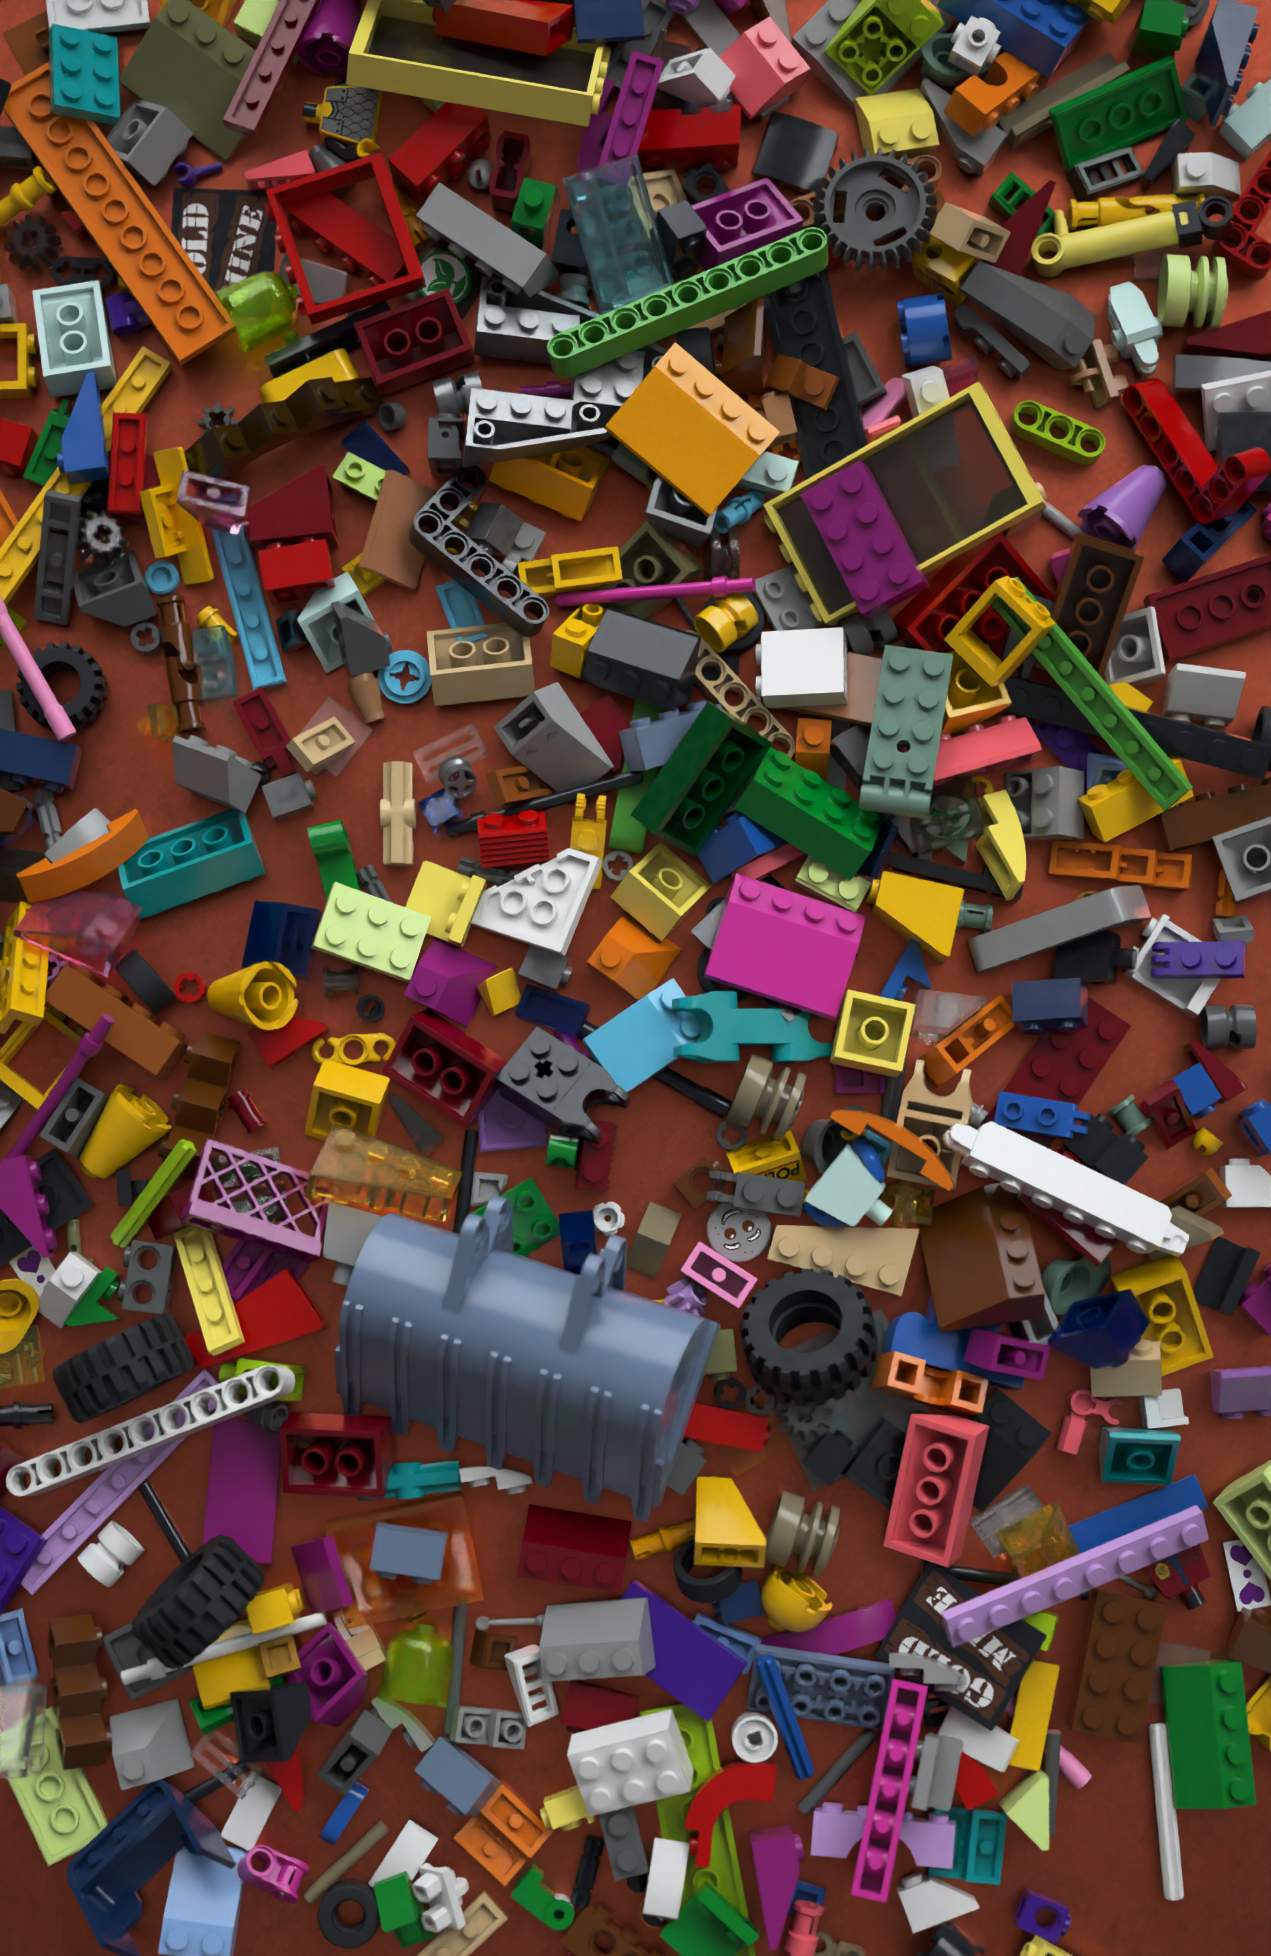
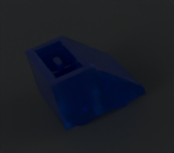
M255 901L241 968H247L263 961L277 962L289 969L294 978L309 980L315 949L311 948L322 913L319 909L294 904Z

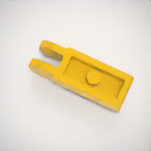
M577 793L575 817L572 820L570 849L599 857L604 861L607 820H605L606 796L599 795L596 801L597 818L587 819L583 818L584 810L586 809L585 794ZM603 863L592 889L601 890Z

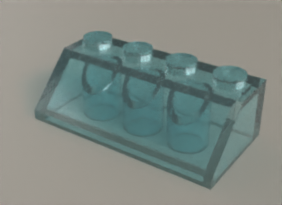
M637 154L562 178L601 311L620 308L674 285Z

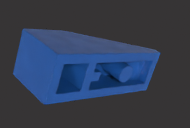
M87 372L61 439L62 452L57 453L60 474H66L69 484L109 479L110 471L100 390L94 372Z

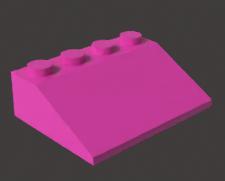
M736 873L725 895L704 978L835 1021L860 944L866 916Z

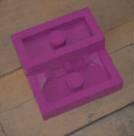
M239 1240L221 1264L231 1297L237 1301L284 1269H291L296 1279L300 1281L310 1266L306 1262Z
M332 1535L291 1546L311 1614L338 1609L353 1603Z

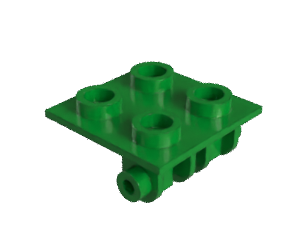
M532 1177L500 1195L509 1199L510 1206H513V1253L526 1256L564 1233L563 1228ZM488 1203L472 1213L483 1217Z

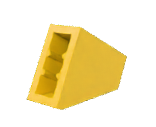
M697 1477L694 1565L764 1568L766 1539L732 1478Z

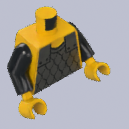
M346 79L335 83L334 86L326 87L323 104L304 103L302 121L304 123L319 124L321 141L329 151L345 162H352L373 155L374 150H380L381 148L376 144L382 103L381 90L346 84Z

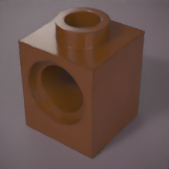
M706 1157L702 1158L673 1183V1186L695 1211L707 1201V1192L719 1191L727 1184L726 1181L718 1182L712 1179V1187L707 1191H698L693 1186V1177L699 1172H706L710 1174V1170L726 1172L715 1158L710 1162Z

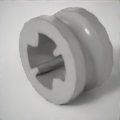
M621 850L610 852L603 861L604 874L613 882H622L633 868L631 856ZM616 858L624 859L623 864H628V869L621 870L620 875L612 874L613 868L610 870L608 868L609 863H615Z

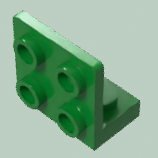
M705 1880L679 1910L678 1920L671 1919L661 1930L660 1937L681 1956H736L746 1944L751 1947L759 1937V1930Z

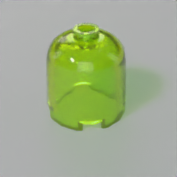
M260 272L214 292L228 312L240 339L237 345L243 353L289 331L297 322L298 311L295 297L299 296L294 284H286L282 277L275 272Z
M415 1623L414 1630H402L392 1637L388 1646L378 1697L447 1708L453 1664V1647L446 1637L435 1634L436 1626Z

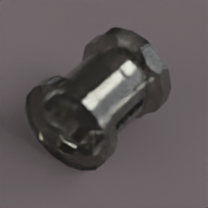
M353 965L351 969L330 970L329 967L323 968L326 998H331L332 994L352 992L354 995H360L357 965Z

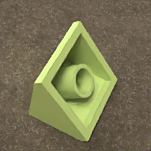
M1040 1768V1771L1030 1770L999 1802V1805L1041 1850H1049V1777Z

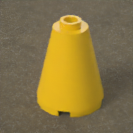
M270 961L256 963L214 981L210 985L207 994L208 1003L215 1012L264 1031L284 1027L292 1019L298 1005V999H294V988H297V984L290 970L280 963Z
M120 1083L113 1089L79 1157L82 1163L81 1169L93 1179L98 1177L102 1179L108 1178L167 1134L172 1128V1125H166L169 1118L164 1111L145 1094L141 1098L131 1094L135 1088L130 1085Z

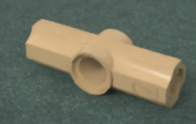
M391 761L383 763V799L380 801L381 829H383L384 866L405 867L413 865V829H416V800L413 799V763Z

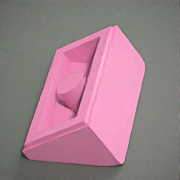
M891 378L884 386L887 393L872 400L862 411L865 431L867 427L891 418L907 400L902 378Z

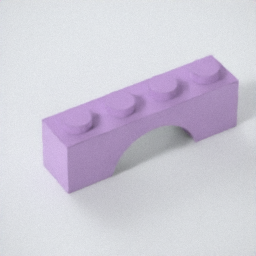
M824 1802L822 1803V1808L816 1807L813 1817L811 1855L846 1859L854 1844L862 1838L868 1806H857V1811L843 1810V1804ZM904 1810L899 1839L911 1850L916 1865L952 1869L956 1821L949 1820V1815L944 1813L932 1812L928 1813L927 1818L913 1817V1811Z

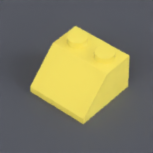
M919 88L854 99L863 152L867 148L870 156H876L877 150L880 147L882 148L883 156L888 157L891 150L894 149L896 160H900L904 154L910 159L921 155H930L939 146L933 110Z
M660 842L628 872L611 895V898L623 910L639 921L650 933L663 941L711 888V885Z

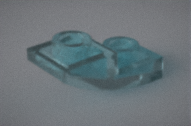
M217 625L192 630L193 663L201 666L202 699L214 701L237 697L238 689L234 658L225 626Z

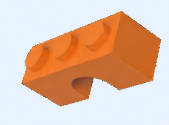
M1004 51L994 59L983 81L974 74L955 88L944 113L974 138L984 129L987 131L991 130L1003 114L1009 116L1017 108L1020 101L1023 99L1025 101L1030 100L1039 88L1037 81L1041 73L1009 52Z
M897 1351L878 1355L871 1389L964 1417L982 1413L989 1379L960 1370L942 1371L925 1366L926 1360Z

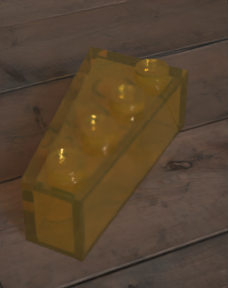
M334 1122L309 1174L304 1197L317 1199V1195L334 1198V1202L348 1204V1201L369 1204L371 1209L382 1210L383 1207L400 1209L401 1214L445 1221L457 1195L463 1172Z

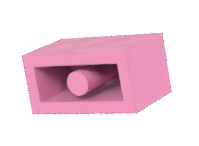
M700 1241L680 1270L681 1273L735 1308H740L757 1281V1278Z

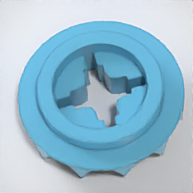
M400 650L388 656L390 666L381 668L378 671L379 685L384 695L399 704L415 703L423 696H426L431 685L430 667L426 659L410 650ZM409 664L410 675L419 681H409L404 691H402L400 680L391 675L403 674L404 669Z

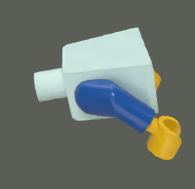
M842 1129L841 1136L851 1142L852 1146L847 1143L812 1189H804L802 1209L809 1217L822 1226L843 1228L850 1225L855 1227L865 1214L881 1227L893 1210L878 1199L886 1186L884 1182L885 1172L880 1158L866 1137V1129H864L860 1136L855 1133L850 1136L847 1131Z

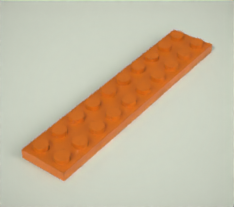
M45 63L11 84V89L3 108L4 113L29 146L32 153L178 362L183 365L238 330L237 324L95 122L51 113L50 63Z

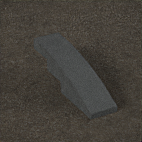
M1175 354L1173 358V391L1202 392L1201 384L1270 371L1271 362Z

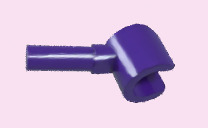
M180 162L173 168L177 175L188 173L185 177L177 179L179 184L185 188L192 187L196 183L197 178L202 177V175L223 170L221 162L191 168L186 162Z

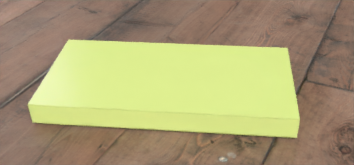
M53 1706L0 1732V1765L48 1866L82 1850L109 1824L83 1767L63 1770L56 1742L55 1728H59L57 1712Z

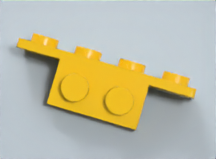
M182 447L155 451L153 455L161 486L139 491L155 559L177 554L186 585L211 581L214 579L184 450Z

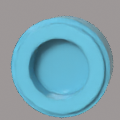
M157 561L147 568L145 582L152 593L158 596H168L178 589L180 575L175 566L170 562Z

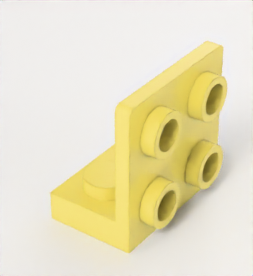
M424 861L405 908L431 917L426 934L463 948L472 926V918L481 896L487 888V882L478 876L473 875L470 878L429 861Z

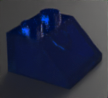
M1127 1289L1073 1302L1047 1342L1050 1347L1094 1369L1107 1366L1116 1368L1128 1361L1130 1353L1141 1340V1336L1150 1322L1132 1290Z

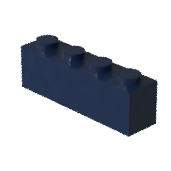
M0 729V775L10 777L9 782L22 786H29L30 781L43 784L42 789L55 793H63V788L74 789L82 750L78 745Z

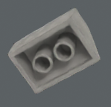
M648 1597L547 1605L539 1645L543 1682L640 1676L656 1668Z

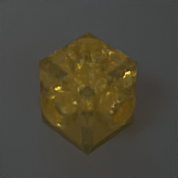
M896 1178V1185L886 1184L878 1199L893 1210L888 1219H891L890 1226L911 1229V1223L931 1225L935 1190L916 1188L917 1182Z

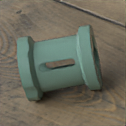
M962 899L956 929L960 930L962 927L983 929L984 933L990 932L993 903L988 902L985 906L965 903V900Z
M1132 1094L1107 1112L1109 1116H1114L1125 1130L1126 1137L1129 1134L1135 1136L1152 1123V1120L1145 1118L1134 1103L1135 1097Z

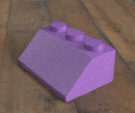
M1271 1366L1209 1370L1212 1412L1222 1413L1223 1419L1244 1418L1243 1411L1257 1410V1416H1271Z

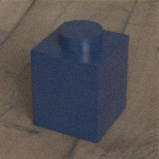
M756 1577L742 1580L737 1590L730 1596L712 1603L715 1618L722 1616L724 1624L765 1615Z

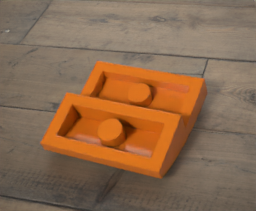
M501 1784L477 1817L471 1816L453 1836L452 1840L496 1882L505 1887L525 1862L531 1859L553 1831L546 1829L544 1823Z

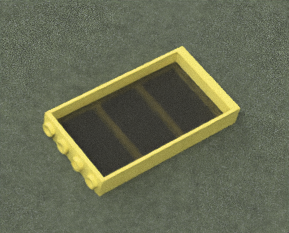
M367 0L349 51L346 84L587 127L589 126L591 114L598 115L611 55V47L605 46L606 42L578 44L576 28H573L571 40L549 55L542 56L435 34V22L432 18L433 7H429L420 0Z
M979 381L763 504L768 513L764 515L766 524L773 534L778 532L783 542L779 545V548L788 563L793 561L799 572L794 575L799 587L804 593L809 591L814 601L810 604L814 616L818 622L824 620L831 627L836 625L837 621L860 610L800 494L861 460L869 467L924 575L1047 507L985 388Z

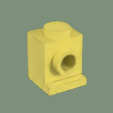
M578 1785L544 1797L543 1804L545 1807L540 1809V1814L546 1829L553 1828L554 1830L561 1827L562 1831H568L582 1824L581 1819L585 1817L588 1824L595 1821L596 1816H589Z

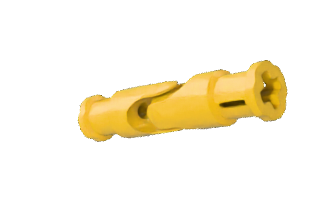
M1204 192L1190 197L1163 194L1134 196L1131 198L1104 197L1092 202H1076L1075 199H1070L1068 203V223L1070 230H1075L1077 226L1097 225L1099 227L1171 211L1172 204L1195 199L1199 211L1201 203L1206 198ZM1145 206H1153L1155 210L1147 215Z

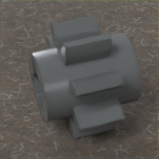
M217 401L214 408H202L205 418L204 420H198L197 424L199 428L207 429L204 432L205 434L214 427L213 423L216 420L219 422L224 421L225 426L237 424L239 420L231 419L235 415V410L232 406L225 410L220 402Z

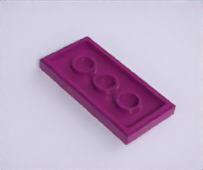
M228 1419L214 1425L203 1544H206L209 1539L219 1534L227 1535L256 1563H272L281 1468L279 1431L266 1432L249 1420Z

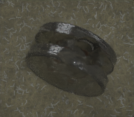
M712 528L711 534L703 543L704 582L712 581L713 577L727 576L729 580L739 579L740 547L738 534L734 528L723 533L722 545H720L718 530Z

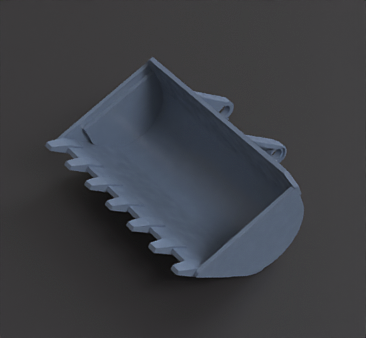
M494 1195L490 1199L483 1217L470 1213L464 1221L460 1234L404 1215L389 1213L376 1224L367 1238L354 1266L342 1303L339 1320V1345L335 1349L336 1392L341 1394L345 1415L360 1416L364 1402L389 1411V1417H392L393 1432L405 1436L408 1432L411 1419L437 1428L439 1447L444 1451L453 1453L459 1436L485 1445L487 1465L497 1470L502 1469L507 1453L533 1462L535 1481L539 1485L549 1488L555 1471L581 1479L584 1501L598 1505L604 1488L631 1497L633 1518L647 1523L653 1505L659 1507L662 1502L721 1324L625 1291L627 1239L611 1235L605 1249L600 1250L599 1256L594 1254L588 1256L581 1275L513 1253V1206H510V1201L507 1198Z

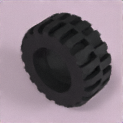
M802 1269V1273L793 1274V1271L784 1273L783 1278L778 1281L775 1278L765 1284L766 1289L764 1291L759 1289L751 1298L753 1305L748 1304L744 1310V1320L740 1326V1334L751 1375L755 1382L760 1383L761 1389L768 1395L775 1393L776 1399L784 1403H789L790 1400H793L795 1406L807 1407V1403L815 1402L816 1406L825 1405L826 1400L835 1398L838 1401L846 1397L845 1392L850 1389L853 1392L862 1385L861 1377L867 1378L873 1369L872 1363L877 1359L878 1353L876 1328L869 1301L865 1299L864 1293L858 1286H851V1281L842 1275H838L835 1278L833 1272L822 1269L820 1273H814L813 1269ZM809 1322L827 1323L840 1330L830 1344L814 1352L797 1353L786 1350L779 1345L783 1337L790 1330Z
M166 1313L130 1327L73 1356L54 1368L52 1378L72 1419L82 1424L110 1412L193 1368L194 1358L175 1319Z
M219 1534L209 1539L206 1544L201 1545L193 1554L188 1556L147 1599L145 1605L140 1608L137 1616L132 1621L133 1635L165 1667L171 1669L182 1668L185 1664L187 1665L192 1662L196 1656L201 1655L244 1612L247 1605L255 1598L257 1591L263 1585L262 1582L265 1579L263 1569L230 1536Z

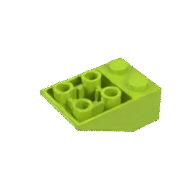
M862 0L825 48V52L871 96L942 28L944 23L940 11L929 0Z

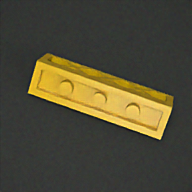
M23 901L19 902L5 924L3 964L0 979L1 1034L7 1032L15 1019L39 1025L44 1017L53 911Z

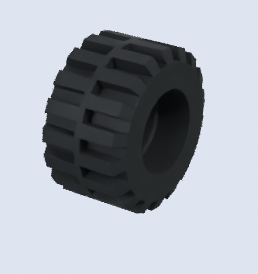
M53 642L47 643V649L42 651L38 647L33 650L35 654L33 658L46 682L57 672L65 670L74 671L80 676L81 684L78 694L70 702L62 704L74 728L77 727L80 731L86 728L84 723L89 720L93 723L97 719L95 716L97 711L103 712L105 707L102 703L103 698H108V691L105 688V685L108 684L107 679L95 659L81 647L75 644L72 647L68 642H60V646H56ZM19 669L17 676L21 680L20 683H16V688L21 695L19 697L21 704L33 719L52 731L44 717L40 704Z

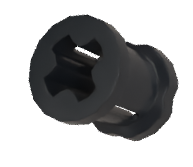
M733 1378L723 1379L716 1384L714 1398L722 1408L733 1410L744 1402L745 1389L738 1380ZM726 1384L731 1388L738 1387L739 1391L735 1394L737 1400L734 1403L728 1399L722 1401L720 1398L724 1393L722 1387Z

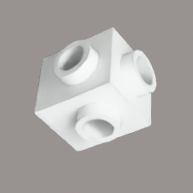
M971 15L966 26L960 23L954 32L951 42L955 45L951 50L948 61L970 74L978 76L986 62L992 64L1001 48V45L997 44L1001 32L996 30V26L988 19L982 17L977 19Z

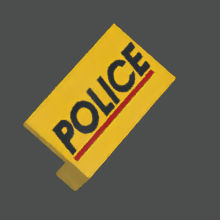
M791 1130L783 1135L780 1142L773 1140L771 1136L741 1146L738 1149L726 1151L734 1174L735 1172H742L799 1182L808 1181L800 1151Z

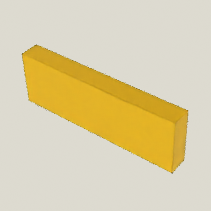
M1033 1660L1018 1686L1009 1732L1010 1735L1020 1741L1008 1765L1040 1771L1060 1668L1059 1665Z

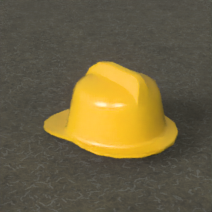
M17 1278L0 1281V1354L7 1353L20 1343L39 1309V1296L34 1287Z

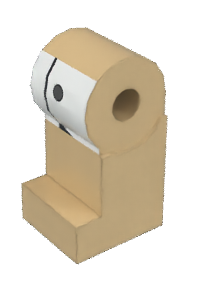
M359 1601L333 1613V1618L340 1634L365 1671L387 1660L389 1656L372 1621L369 1620Z

